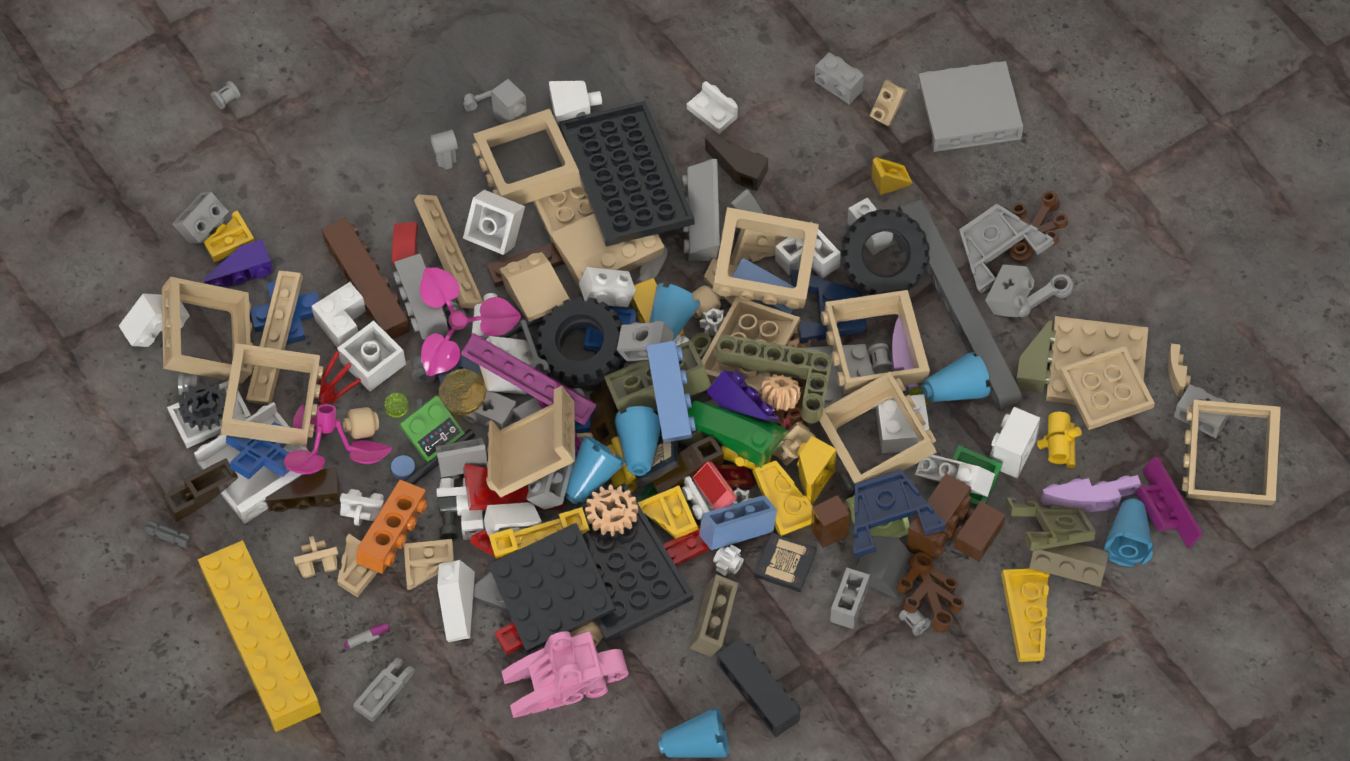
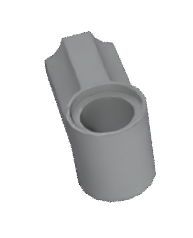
M453 130L430 135L438 167H443L445 170L453 168L454 163L457 162L455 149H458Z

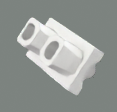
M350 489L347 494L342 493L340 497V515L354 518V524L360 526L363 520L374 521L384 506L382 494L374 493L370 498L362 497V493L359 490Z

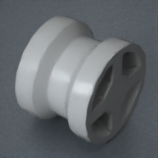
M179 372V395H182V392L189 393L188 386L190 385L196 388L197 382L200 381V375Z

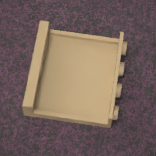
M563 386L554 389V404L501 430L492 420L489 421V432L487 433L489 439L487 447L488 477L486 481L492 491L495 490L500 497H503L575 462L574 400Z

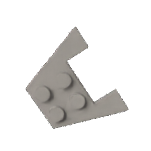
M995 204L959 229L980 294L991 288L996 279L986 267V264L1013 245L1025 239L1035 253L1039 255L1054 244L1052 237L1041 233L1036 227L1023 222L1018 216L998 204Z

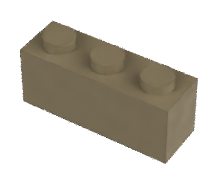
M1077 543L1033 551L1029 568L1101 587L1110 552Z
M716 574L706 585L689 649L712 657L722 647L738 587L737 582Z

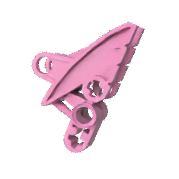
M567 631L551 635L543 649L524 657L501 671L504 684L531 678L533 683V692L510 705L513 718L545 711L548 708L561 707L565 704H573L582 700L585 694L588 698L603 696L608 691L607 683L622 680L629 674L622 650L612 649L597 653L591 632L571 637L570 632Z

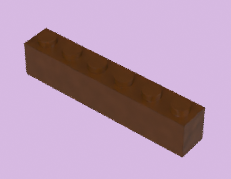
M345 217L321 228L323 240L347 281L351 282L363 297L365 310L371 321H374L392 339L410 332L408 322L411 321L410 316H408L406 309L402 310L400 308V300L395 291L391 293L389 290L390 284L384 274L380 275L378 271L380 270L379 265L374 257L370 258L368 255L369 249L365 241L359 240V232L354 224L350 225Z

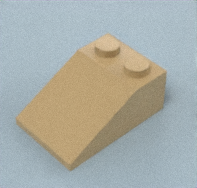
M542 252L531 254L525 259L511 262L505 267L500 268L506 292L529 322L552 313L551 309L555 305L561 307L564 305L563 301L569 299L551 263Z

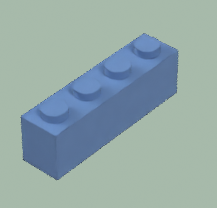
M675 340L646 345L663 441L666 443L692 438L691 431H696L694 417L688 416L687 408L692 406L689 393L685 394L683 384L688 383L685 370H680L679 361H683L681 346L676 347Z

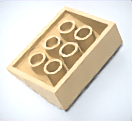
M593 214L550 233L551 239L581 294L579 282L586 267L631 271L663 256L664 245L658 234L606 247Z
M736 297L701 361L710 384L714 383L723 370L738 371L745 377V382L748 386L760 392L762 382L766 377L771 376V373L720 364L715 358L717 340L721 336L731 335L787 346L800 322V317ZM727 348L722 349L723 351H726V352L731 351L730 349H727ZM745 353L748 356L754 355L753 353ZM769 357L771 360H777L775 357Z

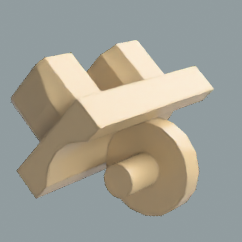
M885 80L870 117L890 126L898 108L901 106L906 89L895 85L889 80Z
M797 422L788 430L787 435L772 454L777 456L787 466L799 457L797 452L803 442L807 443L811 436H816L810 432V429L805 424Z
M314 536L309 537L310 544L301 546L303 553L309 551L313 553L294 557L295 565L299 567L303 578L316 575L313 563L320 561L323 562L325 573L338 570L336 557L339 556L337 547L317 551V549L325 548L326 544L325 540L315 542Z

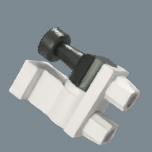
M442 478L440 487L437 489L438 509L443 519V526L439 529V537L442 540L457 539L459 532L458 527L454 525V516H461L463 540H470L472 535L484 530L483 511L469 510L465 478H463V487H454V479Z

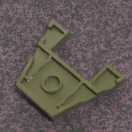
M1007 498L1006 508L1011 516H1035L1044 531L1026 532L1025 542L1030 551L1095 539L1096 531L1081 508L1051 504V508L1039 507L1035 501L1028 500L1026 505L1015 503L1016 498Z

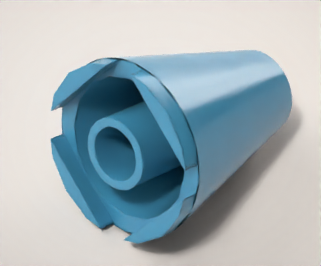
M659 283L655 290L649 323L653 321L665 322L674 333V341L699 308L700 300L698 299L695 302L693 300L694 295L683 288L672 284L666 288L662 287L664 283Z
M975 352L964 355L926 378L921 386L922 394L931 402L987 397L990 393V387L986 388V380H989V374L980 356L975 357Z
M628 407L625 413L621 415L620 412L617 413L615 426L627 470L634 475L641 476L651 470L661 432L659 414H655L654 409L650 407Z
M585 436L571 470L566 489V498L576 505L579 502H586L592 496V492L599 490L625 464V460L617 453L613 456L610 448Z
M1128 499L1121 504L1104 544V551L1110 552L1108 558L1118 565L1134 567V563L1142 562L1141 565H1143L1153 555V544L1144 503L1137 499Z
M719 708L706 711L663 732L662 738L658 739L661 754L665 753L668 758L728 757V737L722 725L724 721Z

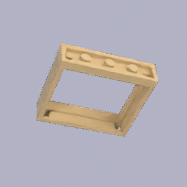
M235 343L222 418L221 435L306 447L307 439L313 438L315 424H310L311 418H316L318 404H313L314 398L319 399L320 385L316 384L317 379H322L323 366H319L320 355ZM243 363L310 373L302 429L233 419Z
M1193 400L1191 407H1187L1186 421H1190V430L1185 431V444H1189L1188 453H1184L1183 467L1187 468V477L1182 479V491H1186L1185 498L1273 505L1276 501L1281 407ZM1199 413L1267 418L1263 495L1195 490Z

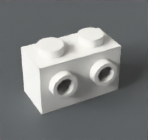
M586 267L579 282L585 301H588V298H595L598 304L604 302L609 306L628 307L636 291L629 271Z

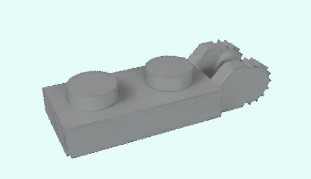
M400 658L393 660L356 700L353 705L354 710L371 722H374L404 687V684L413 676L415 669L408 666L397 678L394 675L401 668L403 661Z

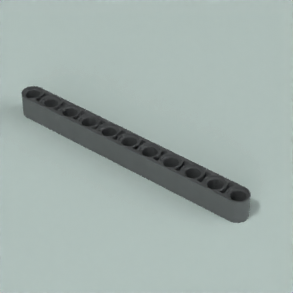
M917 199L899 205L898 212L905 213L913 220H916L927 236L926 239L930 246V260L926 270L968 353L975 352V357L980 356L989 374V380H986V388L990 387L989 394L998 410L1022 402L1019 387L923 201Z

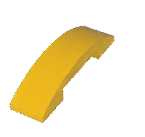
M583 508L559 514V519L513 532L511 528L489 535L495 558H503L574 523L578 524L582 534L589 531Z

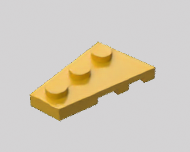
M777 461L765 464L762 468L757 467L752 470L762 496L765 495L777 509L775 527L778 535L783 536L811 525L813 506L810 504V500L805 495L803 496L794 485V481Z

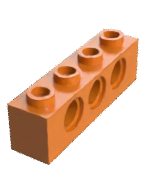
M399 480L358 546L357 564L383 574L387 566H392L397 549H402L406 541V534L408 531H413L417 523V516L419 513L423 514L427 507L428 501L425 500V489Z

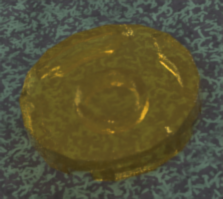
M458 369L447 374L442 385L440 384L439 387L440 400L448 411L453 414L465 415L478 410L486 397V385L479 374L469 369Z

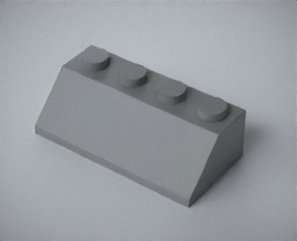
M711 159L687 167L686 175H682V189H686V199L695 221V225L683 227V232H687V240H684L683 248L684 253H688V261H712L713 258L716 259L720 247L717 159Z

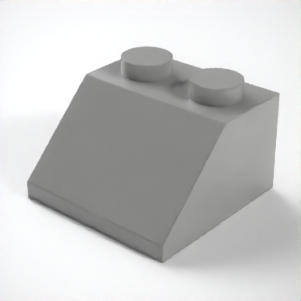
M483 438L435 446L441 478H460V474H464L463 467L465 464L487 468V456Z

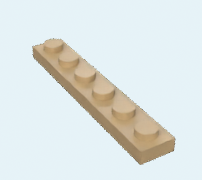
M418 194L414 202L445 271L455 277L459 284L460 293L456 297L461 308L474 309L475 305L482 304L483 300L437 196Z
M278 272L259 347L285 350L303 280L301 273ZM255 365L246 400L249 403L271 404L280 369Z

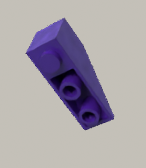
M263 239L240 246L203 279L204 284L227 288L234 285H242L246 281L264 278L272 274L271 261Z
M723 370L707 390V393L722 408L764 420L779 421V418L774 413V408L762 401L759 397L760 393L755 388L748 386L745 382V377L738 371Z

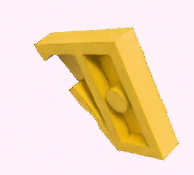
M238 210L232 213L233 218L226 225L222 223L216 232L204 241L205 248L214 263L230 256L240 246L255 242Z
M680 486L638 502L643 513L675 539L698 530Z

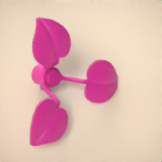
M439 268L424 269L420 284V296L423 302L432 308H440L446 303L451 313L448 319L451 329L445 339L442 335L434 333L428 336L423 343L421 359L425 372L428 376H433L449 371L456 366L460 359V349L455 342L449 341L454 331L463 330L467 323L481 320L480 329L484 334L500 336L509 332L517 325L521 314L503 298L491 297L481 304V316L467 318L463 312L455 311L450 302L460 293L459 284L455 277Z
M304 404L299 407L294 416L293 428L302 429L305 411ZM324 404L317 407L316 418H311L310 424H315L314 432L317 431L314 450L312 453L306 450L292 451L284 458V465L286 469L299 474H312L321 470L325 465V458L317 455L321 433H331L335 427L338 429L346 450L350 452V458L355 462L362 464L378 462L392 451V447L364 440L354 441L350 446L342 430L341 420H336V408L333 405Z

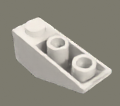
M931 455L920 461L915 473L917 476L939 483L947 473L970 486L971 493L988 497L995 476L994 473L979 466L936 455Z

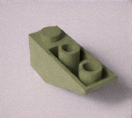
M1049 320L1019 357L1016 383L1020 390L1043 393L1044 385L1050 382L1051 370H1047V364H1052L1054 350H1049L1050 344L1055 342L1056 330H1052L1053 321Z

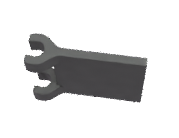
M521 320L533 356L531 366L547 375L550 373V367L545 360L539 358V350L526 320Z

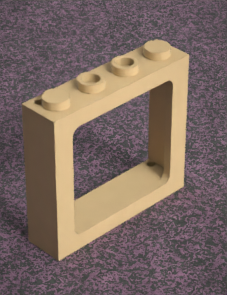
M550 109L473 134L475 143L472 144L476 157L480 156L479 164L482 172L487 171V183L490 188L494 187L493 193L523 205L581 185L577 165ZM546 130L562 167L511 184L505 183L490 148Z
M727 207L712 292L724 297L730 295L737 296L745 301L758 300L763 301L767 305L780 304L790 309H804L819 224ZM735 228L804 240L796 287L787 288L730 277L728 275V267Z
M170 277L162 287L163 369L228 381L231 364L181 355L180 302L228 311L231 314L232 354H234L235 343L253 345L250 342L252 323L249 318L251 311L249 293ZM242 364L239 383H243L252 374L254 365Z
M908 290L825 303L824 311L821 312V320L823 326H827L826 340L828 346L832 345L831 359L833 366L838 368L836 374L838 386H842L844 395L853 393L886 373L850 377L837 328V323L842 321L898 314L914 369L894 371L891 374L894 379L900 378L903 385L923 383L928 378L930 369Z
M891 372L824 408L822 417L819 420L855 484L898 470L904 471L937 452L932 444L936 442L930 429L924 430L923 426L926 422L920 412L914 413L913 408L916 406L910 395L904 396L903 391L906 389L900 378L894 379ZM893 398L919 442L861 475L841 441L837 428L882 402Z

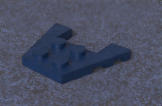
M792 270L790 275L791 284L794 287L797 285L798 270ZM810 275L808 292L816 293L820 323L800 321L797 327L799 343H808V340L815 338L818 341L826 339L827 326H823L821 320V312L824 311L826 302L863 297L862 291ZM866 318L838 322L837 328L840 337L865 332L867 328Z
M902 470L855 484L853 545L855 558L876 552L869 529L918 514L925 536L946 529L945 522L942 518H939L933 507L925 501L919 490Z

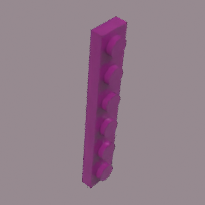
M472 333L461 352V355L549 406L554 404V389L563 386L574 400L575 420L582 425L586 424L596 407V403L475 333Z

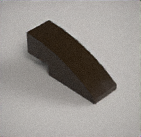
M225 458L184 479V485L164 494L165 505L177 522L217 497L238 479V475L234 470L230 469V463Z

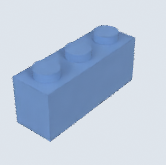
M742 258L732 275L733 278L795 288ZM752 300V302L791 315L795 310L787 308L785 305H767L763 301Z
M763 495L703 513L699 536L711 550L773 532L777 509Z

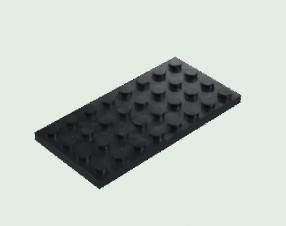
M646 101L559 122L560 130L579 170L582 187L606 247L695 225L694 216Z

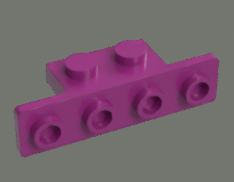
M1154 457L1143 469V473L1150 485L1140 487L1136 494L1140 501L1144 503L1146 511L1158 532L1177 529L1186 547H1192L1203 535V532L1159 457Z

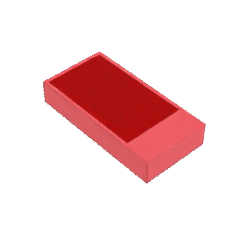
M707 461L692 477L715 510L730 506L738 498L712 462Z

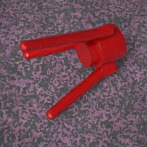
M338 351L333 355L322 375V379L317 383L320 385L319 399L316 400L323 405L330 402L335 403L339 397L361 382V379L357 378L335 393L337 389L334 386L351 367V363H347L331 382H325L339 356Z

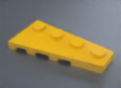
M1031 568L1003 570L1001 573L1018 662L1042 661L1045 654V621L1047 617L1046 605L1050 573Z

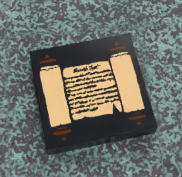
M662 435L659 437L651 470L641 476L635 475V483L640 488L679 467L678 440L664 443Z
M771 533L756 569L755 577L801 592L817 553V548Z

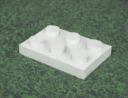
M229 380L219 384L220 390L224 388L227 393ZM238 391L233 419L242 420L251 417ZM216 399L217 406H219L220 401ZM179 403L167 407L186 448L221 434L222 419L219 420V427L216 424H212V430L204 426L202 431H199L198 425L190 428L189 422H183L178 409L180 408ZM190 405L189 411L192 413V406Z

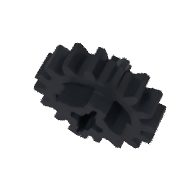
M200 381L197 382L196 388L191 385L188 386L190 392H182L183 399L178 400L180 406L178 409L183 422H189L190 428L198 425L199 431H202L204 426L212 430V424H216L219 427V420L223 418L227 395L224 388L220 390L218 383L212 387L210 381H207L205 386H202ZM216 399L220 401L219 406H217ZM190 405L192 406V413L189 411Z

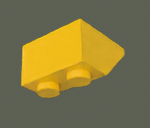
M811 436L807 443L803 442L799 447L797 466H799V480L803 494L810 500V504L813 505L835 473L836 449Z

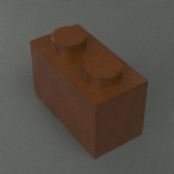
M838 495L812 507L811 530L822 548L848 536V528L850 526L849 515H851L848 504L845 501L842 502Z
M980 501L976 508L972 507L969 510L964 526L959 525L953 536L956 538L954 548L980 562L1003 528L1006 515Z

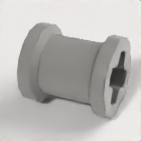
M228 81L226 86L217 92L213 91L211 93L212 99L220 109L225 108V105L233 99L241 97L239 90L231 81Z
M875 344L868 349L869 355L872 356V369L875 374L887 373L892 370V362L888 358L889 347L887 344Z
M918 609L915 613H908L902 610L899 615L900 620H905L912 628L915 636L923 633L931 624V621L925 618Z

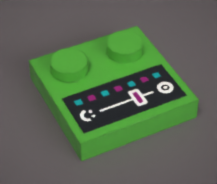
M437 395L398 424L425 462H429L437 455L435 446L451 444L465 434Z

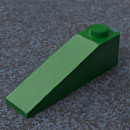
M694 401L691 405L692 407L688 409V416L694 417L697 430L707 436L713 435L717 442L762 468L788 433L787 430L772 421L699 401Z

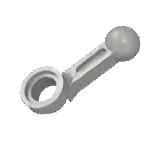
M1065 274L1054 276L1045 287L1026 299L1025 305L1018 317L1028 316L1031 309L1053 295L1058 298L1069 296L1073 291L1071 278ZM1059 280H1065L1068 283L1066 288L1062 290L1055 288V284Z

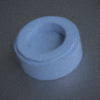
M405 455L396 457L391 463L393 476L399 480H405L415 472L413 459Z

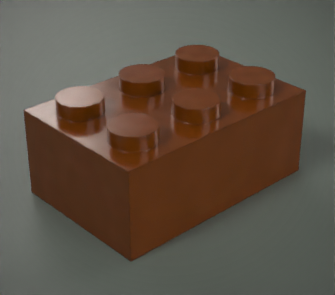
M945 474L927 500V503L933 507L935 513L945 522L946 529L925 536L917 515L908 529L906 548L909 552L915 555L919 552L926 553L931 556L932 560L935 557L940 558L946 548L945 543L948 538L953 539L958 523L961 520L963 522L966 520L970 510L968 507L972 501V497H970L971 487L949 474Z

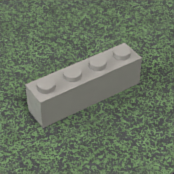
M421 254L394 262L396 271L393 272L396 285L401 284L402 286L399 287L402 300L408 301L404 304L408 316L413 315L414 317L411 318L414 331L420 332L422 340L431 334H441L449 331L442 307L432 308L426 305L420 296V284L423 271L426 269Z

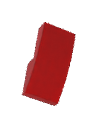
M417 222L394 224L392 242L393 265H395L394 262L417 255Z

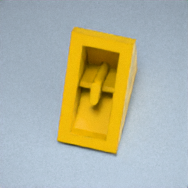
M877 157L873 159L872 180L880 195L908 187L912 184V180L904 165Z

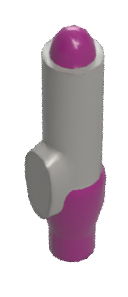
M386 622L373 626L347 639L344 647L351 649L363 642L370 643L380 638L383 632L389 630V626Z

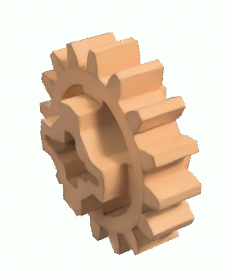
M609 485L608 490L600 487L599 494L592 492V499H587L585 512L588 524L593 525L594 531L601 528L602 535H605L607 531H610L611 536L615 535V531L624 534L623 528L631 529V521H637L638 505H636V498L631 497L630 490L623 493L622 486H619L617 490H613L612 485Z

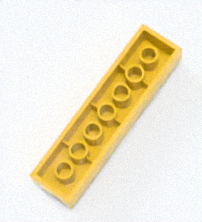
M242 540L198 559L202 574L275 732L320 713L321 709L318 699L244 541Z

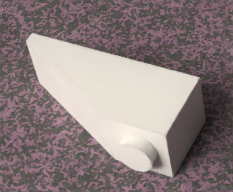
M461 560L439 564L437 588L446 640L448 642L468 639L471 633L475 572Z

